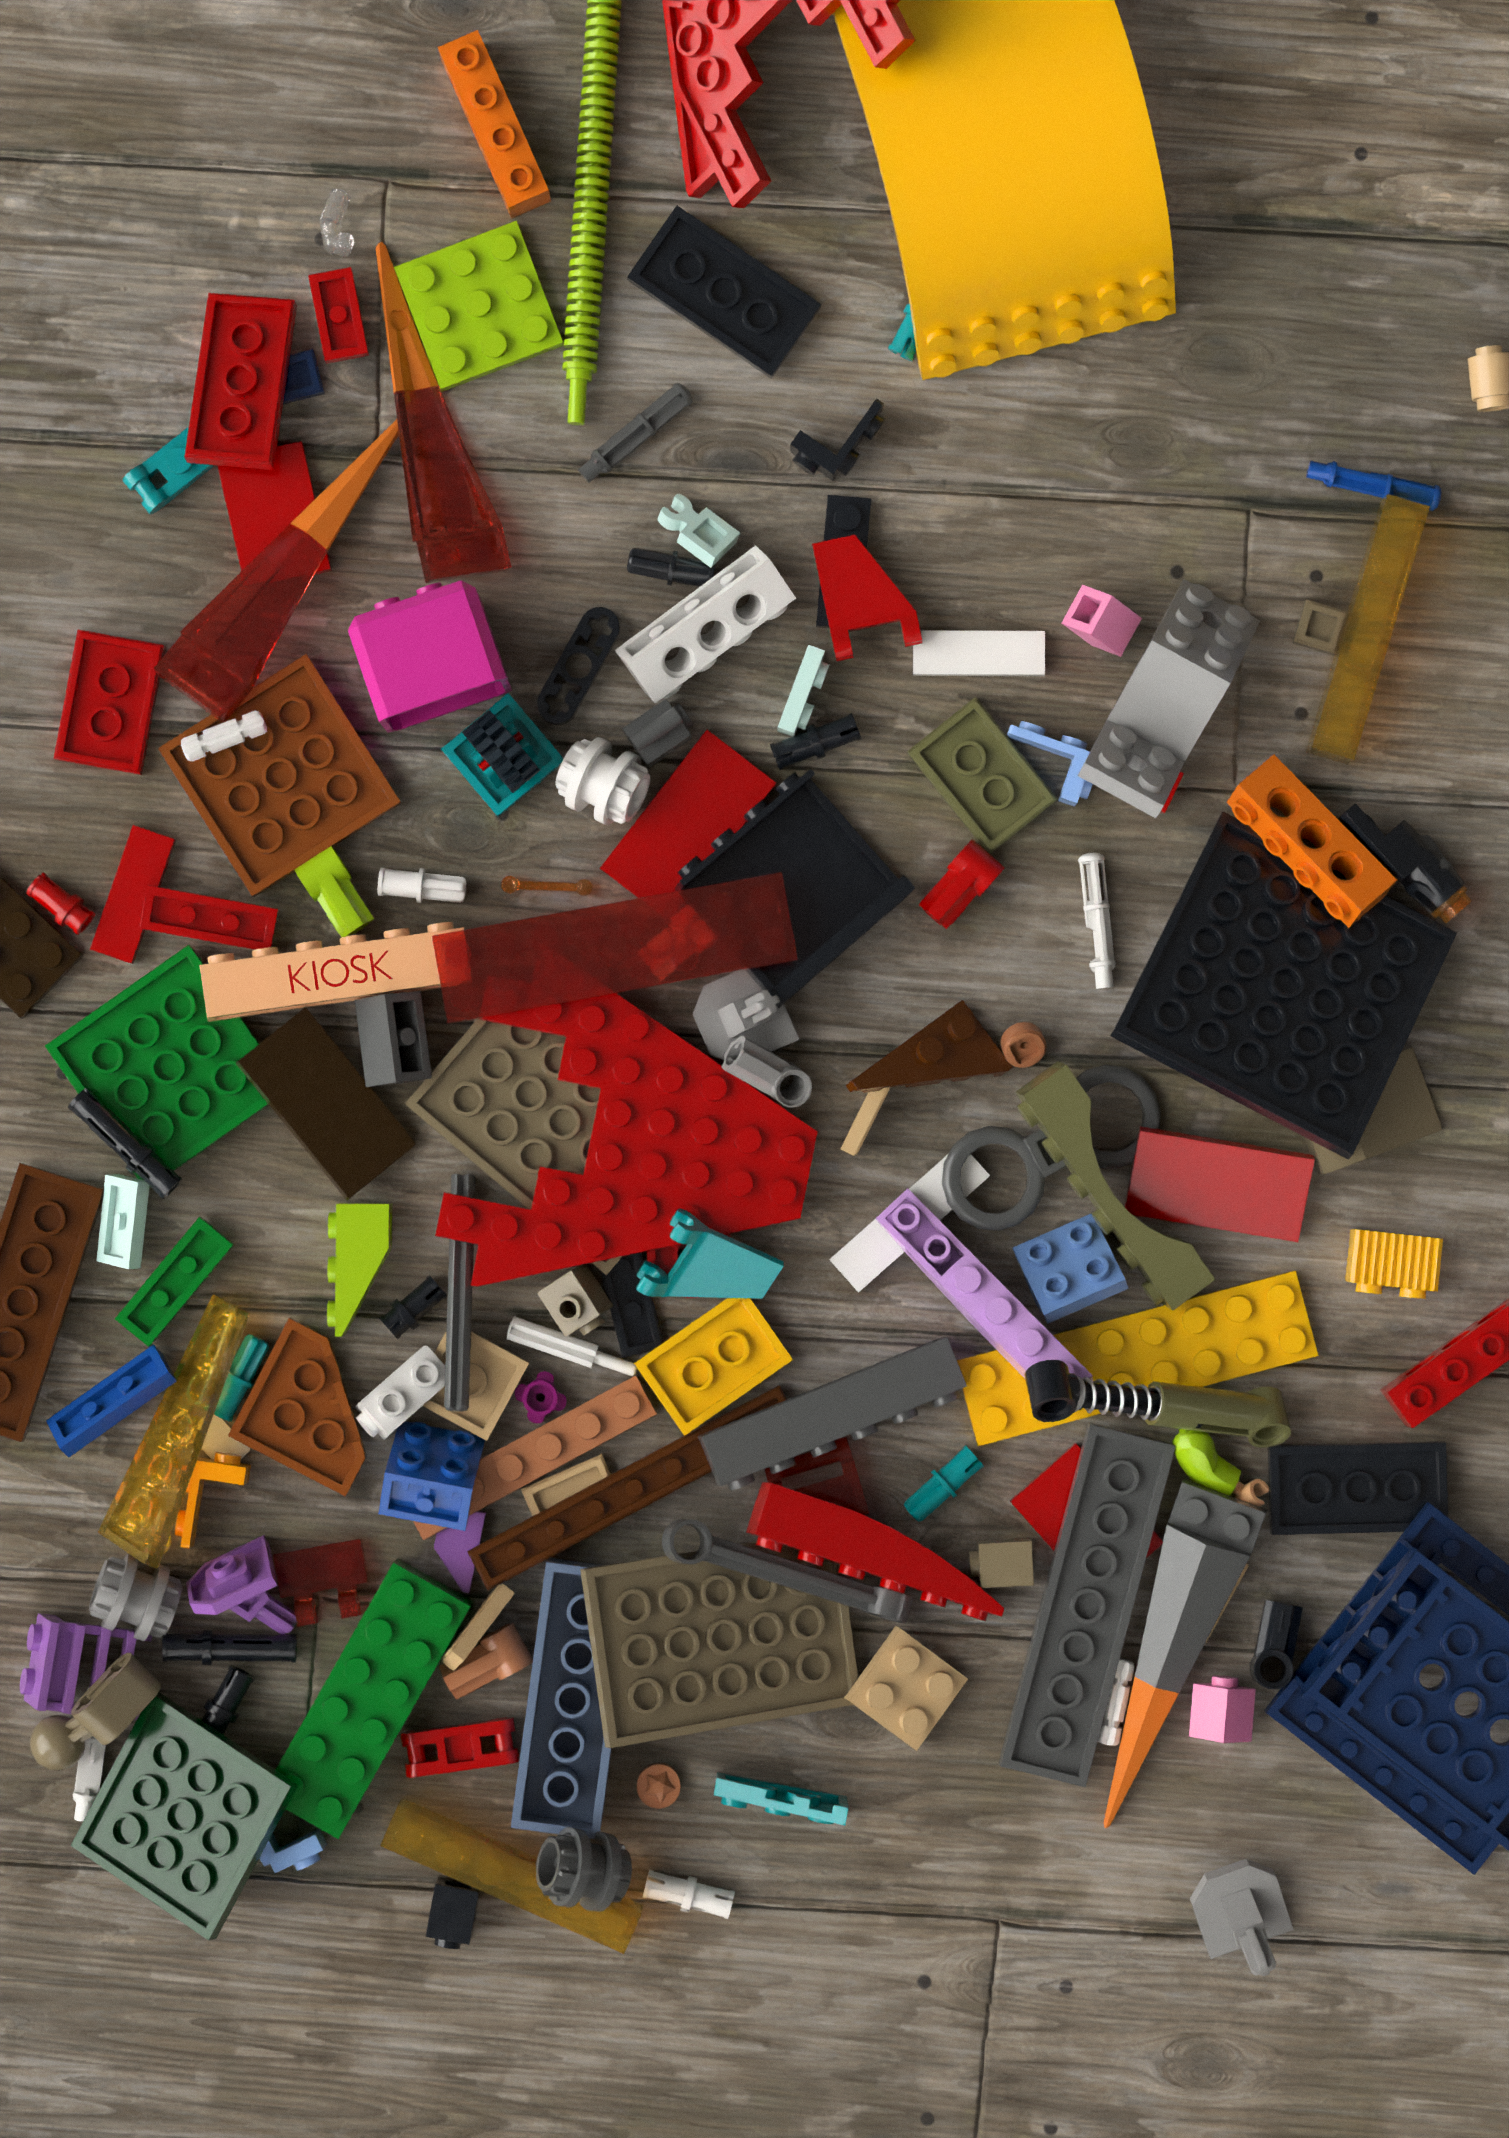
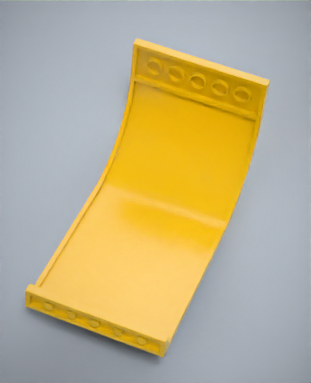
M901 0L897 5L916 41L887 69L874 67L843 5L833 13L868 124L892 216L906 281L918 367L922 380L946 377L954 372L976 366H988L998 360L1017 355L1033 354L1040 349L1062 343L1071 344L1081 338L1104 332H1116L1126 326L1145 321H1157L1165 316L1176 313L1172 238L1162 174L1141 83L1115 0Z

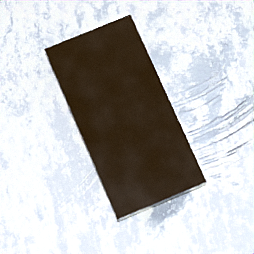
M306 1007L236 1062V1065L346 1200L353 1197L416 1145L371 1087H366L363 1077Z

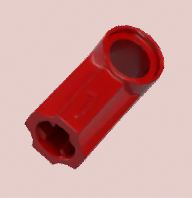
M973 838L948 865V872L918 904L926 914L945 930L965 911L975 896L980 897L1005 869L998 860Z

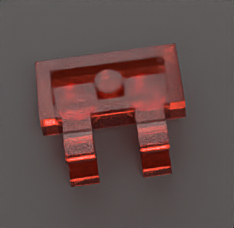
M362 1538L273 1555L280 1598L294 1596L297 1627L319 1623L313 1592L337 1588L341 1619L362 1615L356 1584L369 1582Z

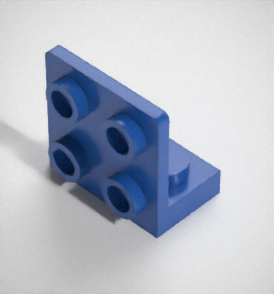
M405 1421L397 1428L385 1469L378 1514L466 1531L473 1488L485 1440L466 1431H453L432 1427L421 1422Z

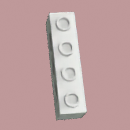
M755 545L615 651L643 691L654 703H657L659 700L669 698L677 693L682 683L697 672H703L712 667L717 657L730 647L738 646L748 640L752 635V631L765 621L775 619L783 614L788 604L794 601L796 597L771 560ZM750 594L748 602L743 607L736 608L738 600L742 596ZM710 621H715L711 631L701 635L703 626ZM680 647L676 657L665 661L666 655L671 649Z

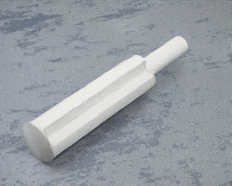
M516 1315L508 1327L506 1340L520 1343L589 1368L594 1363L629 1376H635L637 1367L634 1363L597 1351L599 1347L597 1344L571 1335L565 1337L562 1332L518 1318Z

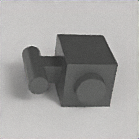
M665 699L622 729L649 769L690 741L692 738L687 729L694 724L679 703L672 707L667 699Z

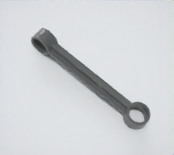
M675 1520L666 1527L662 1535L663 1551L670 1560L676 1563L691 1565L705 1561L853 1607L883 1619L907 1624L914 1599L908 1595L871 1586L712 1536L707 1526L698 1520ZM691 1525L699 1534L700 1546L694 1555L685 1558L675 1550L674 1537L682 1526Z

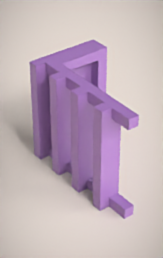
M38 1613L36 1624L30 1625L27 1636V1649L32 1651L29 1668L23 1669L20 1678V1693L24 1694V1701L38 1711L50 1710L71 1714L72 1708L76 1704L73 1702L84 1635H98L89 1684L90 1688L105 1672L110 1637L123 1638L120 1657L126 1653H131L134 1656L136 1640H138L133 1638L134 1629L115 1627L111 1631L102 1628L100 1625L65 1622L56 1615ZM148 1635L145 1641H151L152 1636Z

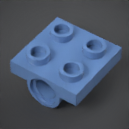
M1091 1214L1012 1248L1039 1311L1042 1312L1047 1324L1128 1289L1126 1279L1103 1232Z

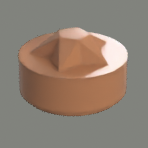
M1020 1022L1010 1026L1003 1033L1000 1041L1001 1049L1007 1062L1019 1068L1030 1067L1038 1063L1045 1055L1047 1048L1046 1040L1040 1028L1029 1022Z
M652 1763L646 1766L638 1776V1796L649 1807L656 1809L666 1808L673 1804L680 1794L681 1780L679 1774L672 1766L666 1763Z

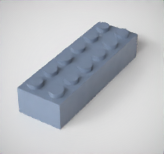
M548 1558L546 1561L511 1828L559 1834L564 1828L573 1827L584 1830L590 1839H594L596 1832H601L612 1748H606L604 1743L580 1571L583 1568L602 1566L601 1564Z

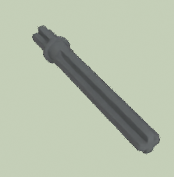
M451 1175V1194L475 1198V1175ZM449 1239L444 1406L448 1411L463 1412L469 1408L472 1316L471 1280L473 1275L474 1244Z

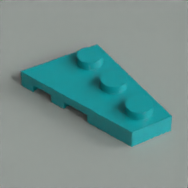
M719 1772L716 1775L713 1795L722 1797L721 1803L724 1805L747 1808L749 1803L765 1807L764 1811L770 1814L790 1816L792 1813L808 1817V1820L818 1823L846 1825L849 1809L847 1796Z

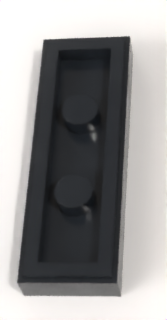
M642 1253L623 1256L607 1276L601 1271L606 1295L613 1304L610 1311L622 1358L652 1351L664 1342L653 1297L646 1296L636 1290V1286L641 1280L637 1277V1272L644 1263Z

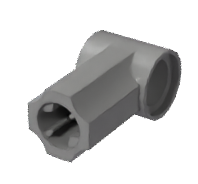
M742 1035L737 1040L731 1042L724 1054L723 1070L773 1097L783 1106L789 1108L799 1107L809 1099L812 1092L810 1077L790 1060L777 1056ZM793 1075L791 1085L787 1089L780 1091V1085L784 1078Z

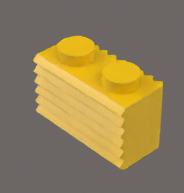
M1351 1229L1345 1281L1356 1283L1355 1292L1382 1294L1383 1286L1399 1287V1296L1426 1299V1291L1438 1292L1443 1239Z

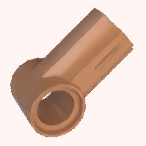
M513 1622L480 1639V1644L473 1648L467 1658L454 1671L444 1663L439 1665L442 1677L456 1700L483 1687V1685L496 1678L502 1680L533 1663V1658Z

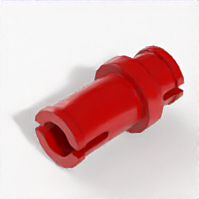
M44 872L38 875L27 889L26 894L29 897L35 899L55 915L54 921L62 927L67 925L77 935L80 932L82 933L95 917V912L83 905L84 900L77 894L70 895Z

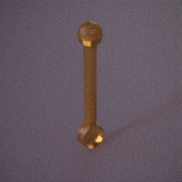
M506 876L501 881V888L509 894L521 889L573 891L581 896H588L593 890L592 883L587 879H581L577 883L518 881L513 876Z

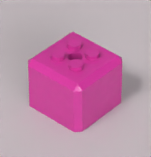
M462 580L442 586L441 582L433 583L416 590V596L401 601L399 597L380 601L374 605L375 610L354 617L348 633L378 721L388 733L411 727L512 691L482 600L474 586Z

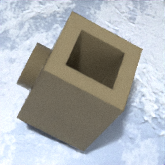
M587 1264L577 1266L537 1292L565 1337L578 1329L585 1336L605 1323L601 1314L613 1307V1304Z

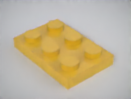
M726 1298L634 1362V1365L685 1436L793 1359L751 1298Z

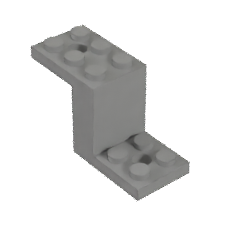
M1183 579L1154 636L1105 721L1078 776L1148 815L1157 818L1184 762L1231 684L1260 620L1251 616L1245 608L1231 605L1216 597L1205 586L1193 584Z

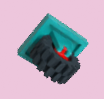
M509 693L441 748L498 818L555 771L564 759Z

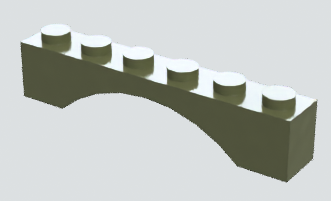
M1057 1061L1015 1092L1022 1102L1016 1106L1018 1111L1031 1128L1038 1124L1047 1139L1041 1142L1043 1147L1056 1163L1063 1160L1072 1173L1066 1178L1070 1186L1081 1199L1088 1196L1097 1210L1091 1213L1092 1217L1106 1235L1113 1232L1121 1244L1116 1249L1117 1253L1131 1271L1136 1267L1146 1279L1141 1284V1287L1154 1305L1157 1306L1162 1302L1169 1309L1175 1310L1216 1280L1190 1243L1147 1227L1129 1213L1112 1193L1100 1171L1093 1149L1090 1127L1091 1099L1066 1064Z

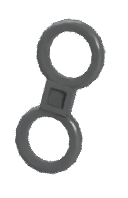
M1101 1065L1085 1070L1076 1077L1085 1092H1088L1096 1085L1106 1082L1119 1083L1130 1089L1139 1100L1143 1113L1141 1126L1154 1129L1160 1128L1161 1110L1156 1092L1143 1076L1124 1066ZM987 1126L968 1132L953 1145L944 1161L942 1187L948 1205L961 1220L977 1229L1000 1231L1019 1225L1034 1213L1044 1194L1045 1177L1066 1167L1063 1160L1056 1163L1047 1153L1041 1143L1047 1137L1041 1129L1023 1136L1010 1128ZM1138 1134L1135 1140L1125 1148L1116 1151H1100L1093 1147L1099 1168L1117 1169L1133 1164ZM988 1144H1001L1014 1150L1024 1162L1027 1172L1026 1189L1021 1199L1010 1209L998 1213L983 1212L972 1206L964 1196L960 1184L961 1168L967 1157L977 1148Z

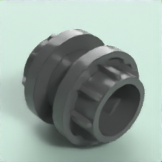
M573 1827L564 1828L557 1837L549 1836L542 1844L536 1862L537 1884L542 1890L543 1895L549 1896L553 1904L561 1907H573L580 1902L585 1910L596 1912L604 1911L611 1902L619 1903L628 1890L632 1874L630 1854L624 1844H620L613 1834L596 1832L594 1839H590L584 1830Z

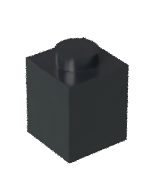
M438 1877L434 1887L425 1937L434 1938L436 1946L448 1949H460L461 1944L469 1945L473 1934L481 1885Z

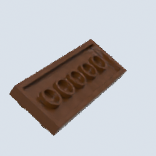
M19 1163L0 1221V1436L19 1442L25 1441L104 1193L102 1188L24 1163Z

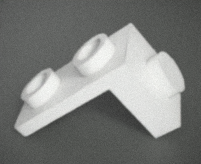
M423 1346L357 1404L355 1408L360 1413L356 1417L357 1421L371 1437L374 1438L379 1434L385 1440L445 1386V1365L428 1346Z

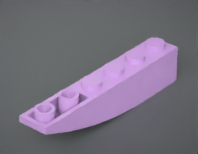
M908 1188L876 1217L877 1222L925 1275L1024 1378L1026 1370L1031 1365L1045 1360H1059L1068 1365L1069 1373H1074L1081 1378L1088 1377L1093 1382V1375Z

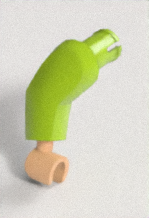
M1179 1429V1433L1172 1440V1444L1176 1446L1174 1454L1179 1465L1192 1482L1229 1496L1234 1493L1235 1498L1259 1507L1265 1504L1263 1500L1256 1497L1269 1492V1486L1265 1481L1255 1479L1245 1485L1239 1482L1241 1470L1217 1454L1214 1441L1208 1433Z

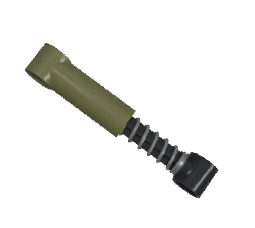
M1059 1360L1040 1361L1031 1365L1024 1374L1033 1417L1043 1422L1060 1421L1071 1416L1074 1412L1085 1408L1087 1413L1097 1409L1102 1415L1112 1411L1116 1417L1121 1413H1126L1129 1418H1133L1135 1414H1138L1151 1426L1248 1437L1249 1443L1259 1448L1279 1445L1291 1435L1282 1392L1274 1387L1254 1388L1245 1393L1164 1382H1152L1148 1387L1144 1384H1138L1134 1387L1129 1382L1120 1385L1117 1381H1110L1106 1384L1102 1379H1096L1092 1382L1088 1377L1081 1378L1074 1373H1069L1068 1365Z

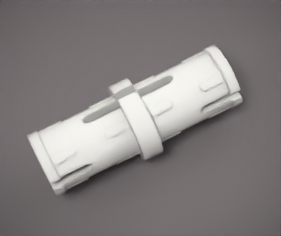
M649 1869L642 1898H650L681 1906L680 1911L689 1913L690 1909L728 1919L735 1891L697 1883V1878L689 1876L688 1880Z

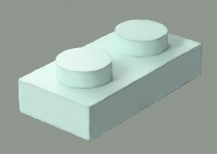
M808 645L777 728L778 732L793 737L797 727L806 730L814 709V705L807 703L812 687L821 689L830 664L822 662L825 654L824 650Z
M120 1174L105 1175L96 1261L125 1269L141 1268L149 1184L145 1180Z

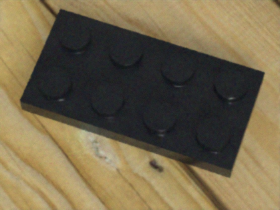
M676 205L627 276V280L770 379L773 378L821 308L819 302L678 205Z
M1446 1442L1276 1445L1268 1447L1271 1535L1404 1532L1427 1502L1448 1517Z

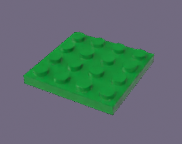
M187 945L45 1045L78 1094L88 1087L146 1145L151 1143L157 1149L155 1153L173 1171L183 1166L269 1105L236 1065L237 1061L260 1043L242 1017L208 1022L199 966L204 963L191 945ZM134 1173L137 1179L144 1180L137 1173Z

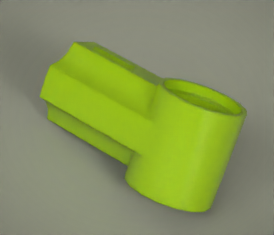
M332 846L294 869L312 899L320 903L327 914L326 916L341 937L351 936L375 920L350 881L352 879L351 874Z

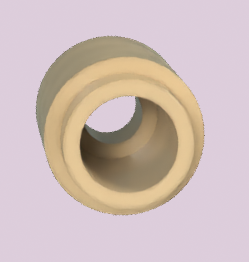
M1501 345L1484 346L1475 349L1476 356L1470 357L1467 360L1472 401L1477 403V411L1492 412L1509 409V352H1502Z

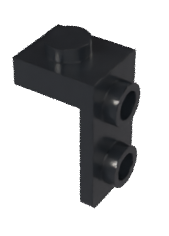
M876 398L837 455L800 430L790 444V452L795 455L792 461L807 473L814 475L816 471H819L832 481L839 472L846 476L860 457V453L855 451L861 440L864 436L872 440L886 418L880 415L884 403Z

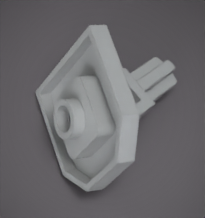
M744 968L705 984L692 1014L709 1054L724 1060V1054L731 1042L737 1040L741 1035L770 1052L800 1040L785 1005L783 1004L780 1008L776 1006V1004L780 1003L777 994L771 996L768 990H762Z
M1244 1859L1204 1873L1190 1897V1901L1210 1959L1242 1948L1252 1974L1269 1975L1270 1971L1276 1968V1961L1267 1939L1294 1930L1274 1870L1249 1859Z

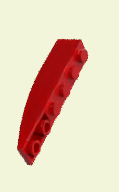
M761 1483L746 1533L758 1537L755 1545L781 1553L784 1545L799 1550L797 1556L799 1560L822 1567L824 1559L840 1564L838 1573L859 1580H864L865 1574L868 1573L881 1578L880 1587L905 1594L906 1587L922 1591L920 1600L945 1608L947 1600L963 1605L961 1614L982 1621H986L988 1614L1002 1617L1005 1608L973 1580L933 1551L899 1531L851 1509L773 1483Z

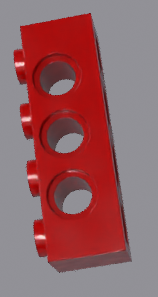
M1509 1298L1380 1389L1405 1426L1410 1428L1416 1427L1509 1360Z

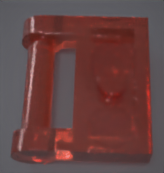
M847 1437L834 1440L837 1448L822 1455L812 1457L811 1452L795 1456L796 1465L772 1474L769 1467L764 1469L768 1483L783 1487L781 1480L783 1478L840 1461L844 1474L791 1490L851 1509L862 1515L869 1514Z

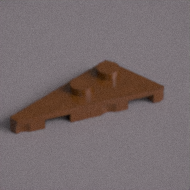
M961 1000L845 1086L850 1093L853 1091L867 1093L880 1091L887 1087L905 1085L907 1088L939 1084L944 1080L956 1082L968 1080L976 1076H1002L1013 1067L1007 1062L1005 1056L966 1003Z

